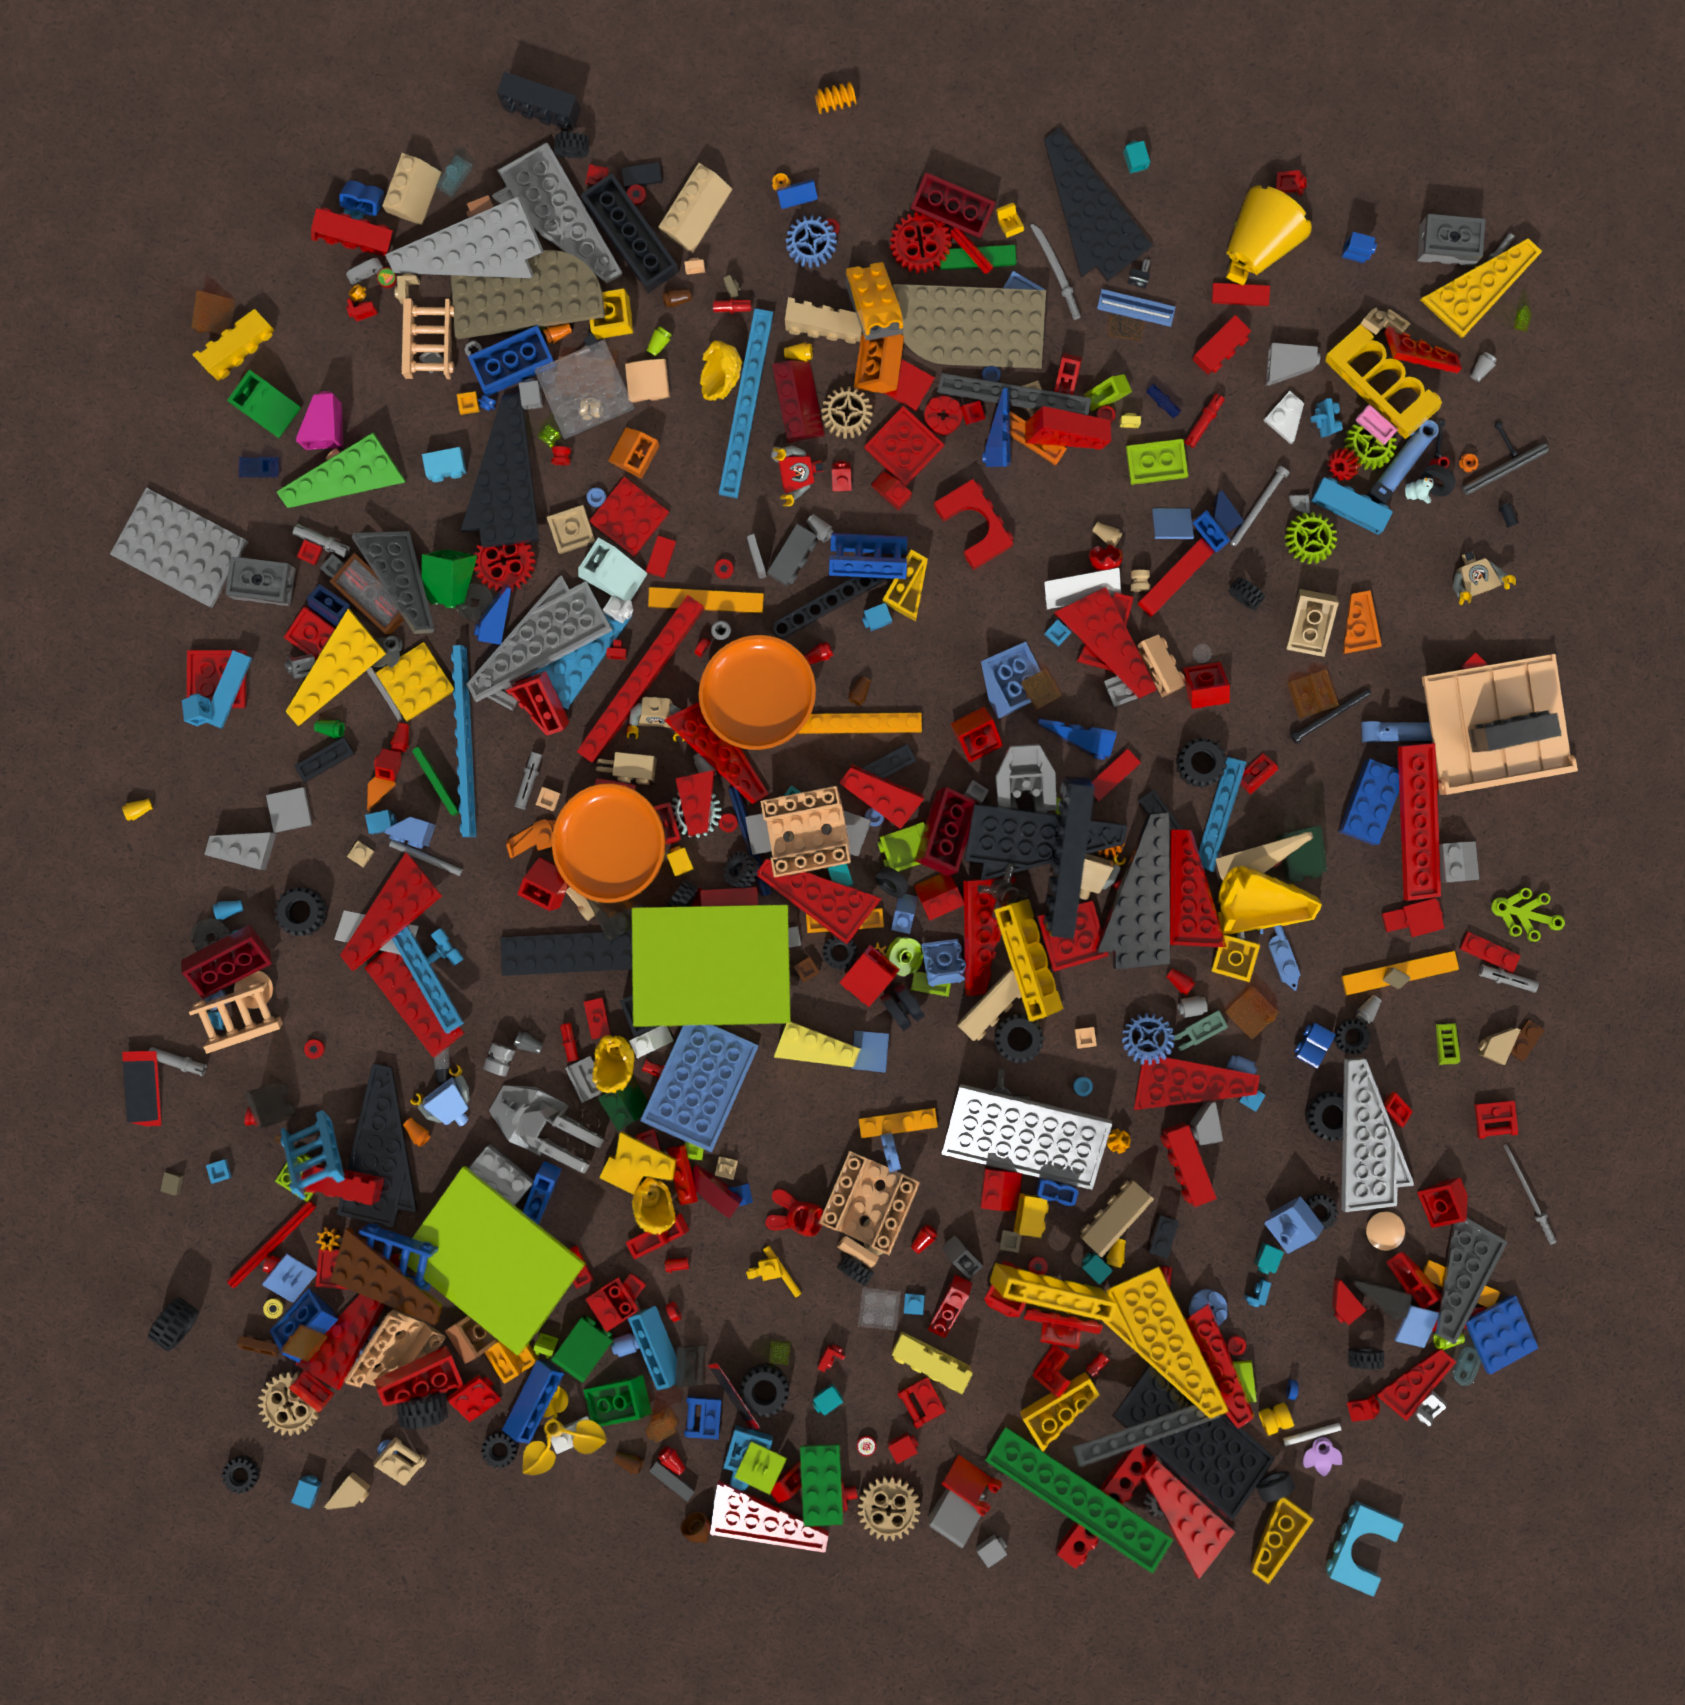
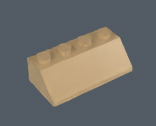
M698 163L659 226L660 234L693 253L731 193L732 188L715 172Z
M1009 969L956 1024L973 1041L976 1039L978 1041L981 1040L987 1033L985 1029L989 1025L993 1027L1000 1020L998 1016L1003 1011L1006 1013L1013 1006L1011 1002L1016 997L1018 999L1022 997L1014 971Z
M1132 1179L1130 1181L1126 1180L1119 1188L1121 1190L1117 1196L1112 1195L1107 1201L1108 1206L1104 1210L1100 1209L1094 1215L1095 1220L1091 1225L1087 1223L1081 1230L1082 1234L1080 1237L1101 1257L1154 1200Z

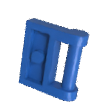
M687 1396V1428L684 1430V1436L689 1438L719 1439L722 1399ZM696 1405H701L700 1431L694 1430Z

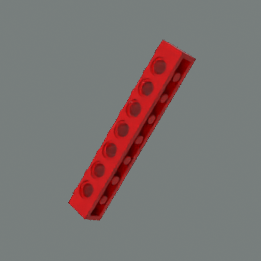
M1144 1444L1127 1450L1100 1487V1490L1108 1495L1116 1493L1118 1495L1116 1500L1121 1504L1128 1502L1133 1495V1489L1136 1486H1140L1144 1480L1141 1473L1152 1459H1156L1157 1456L1152 1451L1148 1454L1143 1453ZM1133 1462H1140L1138 1469L1131 1468ZM1122 1478H1129V1482L1126 1485L1119 1484ZM1075 1522L1055 1549L1056 1554L1076 1569L1078 1565L1081 1566L1086 1561V1554L1090 1549L1093 1550L1096 1547L1099 1537L1091 1532H1086L1083 1526ZM1077 1541H1082L1083 1546L1081 1548H1075L1073 1547L1074 1543Z

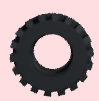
M1197 738L1188 742L1177 755V773L1181 774L1180 778L1184 779L1185 783L1188 785L1192 784L1193 787H1206L1217 782L1224 775V770L1227 768V764H1225L1227 756H1224V749H1221V745L1214 743L1212 739ZM1196 752H1205L1211 758L1212 767L1209 772L1200 774L1193 769L1191 758Z
M300 887L288 889L285 894L282 893L279 896L281 899L275 903L278 905L277 908H274V912H277L275 920L279 921L278 926L284 928L283 931L298 936L311 935L313 932L319 931V927H323L325 924L323 922L324 919H327L328 915H325V911H328V907L324 905L326 903L325 899H322V895L316 893L313 889ZM299 900L306 901L310 907V916L304 923L296 922L292 916V907Z
M1009 1015L1001 1020V1023L996 1027L994 1042L998 1052L1007 1060L1015 1063H1025L1026 1061L1033 1060L1040 1053L1039 1051L1043 1047L1044 1041L1043 1030L1037 1021L1029 1022L1027 1015ZM1015 1027H1023L1030 1034V1042L1024 1049L1016 1050L1008 1043V1034Z
M1324 1091V1093L1316 1094L1317 1097L1310 1099L1312 1102L1307 1104L1306 1108H1308V1111L1305 1112V1116H1307L1305 1121L1310 1126V1131L1325 1140H1343L1344 1095L1333 1091ZM1336 1105L1340 1109L1341 1119L1336 1126L1326 1127L1322 1121V1113L1327 1106Z
M180 1297L174 1299L157 1317L149 1330L148 1338L167 1352L174 1349L196 1322L199 1310Z
M764 1363L762 1366L758 1364L755 1368H750L748 1373L744 1375L741 1383V1400L746 1408L750 1409V1413L753 1414L755 1412L757 1416L765 1415V1417H769L772 1413L773 1415L777 1414L779 1409L782 1410L784 1408V1404H786L789 1396V1382L787 1381L786 1374L784 1375L781 1369L778 1370L773 1364L768 1366V1363ZM768 1380L775 1385L776 1394L769 1400H761L753 1392L754 1385L758 1381Z
M435 1392L428 1394L426 1397L420 1398L418 1396L410 1398L409 1401L396 1403L399 1426L402 1428H426L439 1424L448 1418L445 1392Z

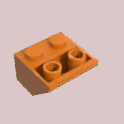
M625 428L608 462L642 479L660 445L658 440L643 432Z

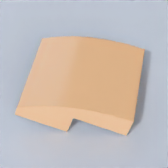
M665 359L625 364L629 402H639L648 399L659 400L670 397Z
M847 1236L843 1237L837 1245V1248L868 1268H872L879 1259L878 1256Z

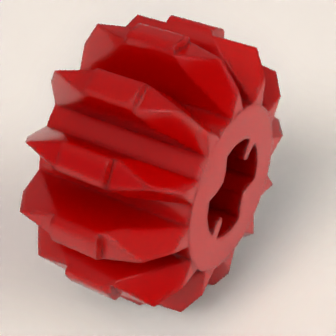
M1348 447L1344 449L1338 448L1334 453L1330 454V460L1327 465L1331 467L1328 472L1334 473L1333 478L1338 476L1340 481L1344 479L1350 480L1359 472L1358 468L1361 464L1357 460L1360 456H1354L1355 450L1349 452Z

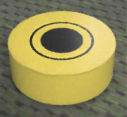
M278 1298L268 1300L263 1307L264 1314L272 1319L279 1317L284 1311L283 1302Z

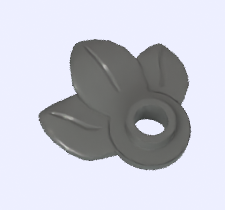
M397 636L376 638L375 640L387 654L373 666L382 667L387 664L390 668L394 667L400 659L399 652L403 646L401 639Z

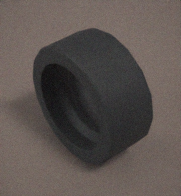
M1280 1471L1266 1476L1256 1486L1263 1502H1273L1284 1498L1296 1488L1288 1471Z

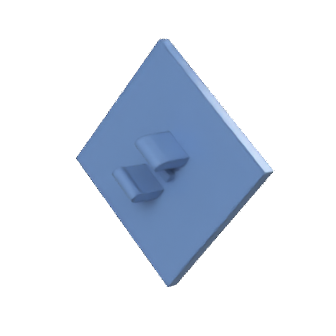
M1152 508L1155 539L1194 538L1190 509Z
M854 1031L853 1046L861 1048L855 1067L851 1069L886 1073L889 1034Z
M286 1253L263 1281L262 1285L294 1303L317 1272Z
M1410 1305L1394 1340L1424 1348L1438 1319L1439 1312Z

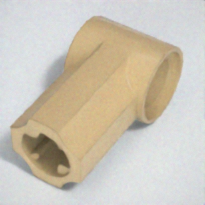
M571 887L567 889L566 893L578 906L577 909L587 921L603 909L596 901L583 897Z

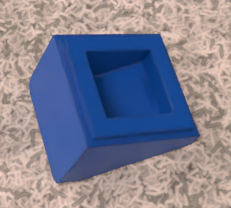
M749 1183L728 1188L742 1198L739 1206L753 1202Z

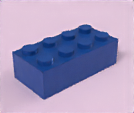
M538 325L468 356L486 396H490L556 366Z
M1372 759L1365 760L1338 832L1373 846L1379 845L1399 793L1398 769Z

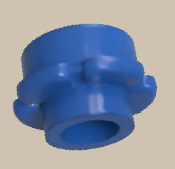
M482 395L480 400L478 399L481 402L480 407L487 411H490L491 408L495 409L496 402L484 395Z

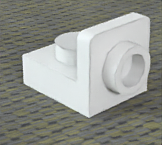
M612 595L604 607L603 613L624 623L626 618L629 619L633 613L632 602L630 600L625 602Z

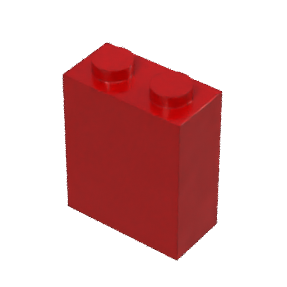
M870 945L839 983L847 991L854 994L862 1003L870 1007L900 969Z

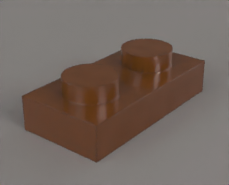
M1527 1019L1520 1029L1510 1054L1524 1062L1545 1030Z
M246 1335V1337L239 1336L237 1345L240 1349L278 1357L279 1348L275 1341L268 1339L259 1341L251 1335Z

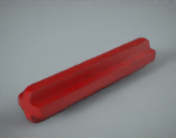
M953 228L950 234L985 274L989 273L993 265L963 231Z

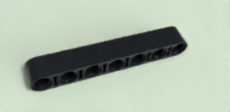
M853 577L775 622L773 627L774 633L779 639L788 638L886 582L889 578ZM867 578L870 580V584L866 587L862 586L860 580ZM850 587L854 593L851 596H846L843 590ZM829 597L837 599V603L833 606L829 605L826 601ZM813 606L821 609L818 615L810 613V609ZM796 616H802L804 622L802 624H795L793 619ZM780 625H785L788 630L786 633L780 634L777 632V628Z

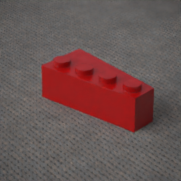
M322 207L321 209L316 208L311 228V240L318 241V238H322L327 244L332 245L340 242L345 248L357 249V247H361L360 250L363 252L386 257L385 254H388L393 230H389L388 226L378 224V226L372 225L370 221L365 219H352L350 215L345 213L335 214L332 213V210Z

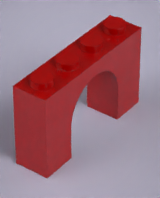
M974 479L934 502L933 506L943 522L964 510H974L985 517L988 523L987 536L963 553L972 570L977 569L1013 546L1012 541H1014L1011 533L1004 530L1002 526L1004 523L1001 517L993 512L992 509L994 507L991 501L983 496L984 490L979 482L975 483Z

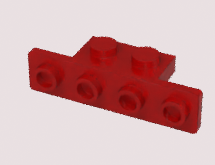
M1038 1309L1026 1310L1024 1314L1025 1320L1042 1323L1040 1342L1074 1349L1079 1348L1081 1331L1100 1334L1103 1325L1093 1320L1085 1322L1073 1316L1066 1318L1061 1317L1057 1313H1041Z

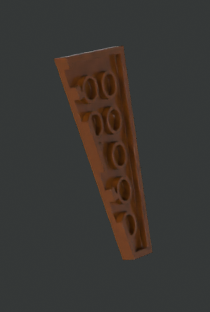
M350 1227L346 1228L330 1282L433 1325L437 1324L443 1304L426 1290H421L414 1284L415 1281L403 1275L396 1265L379 1251L373 1250L367 1245L368 1242L366 1240L360 1239L353 1233L354 1230Z

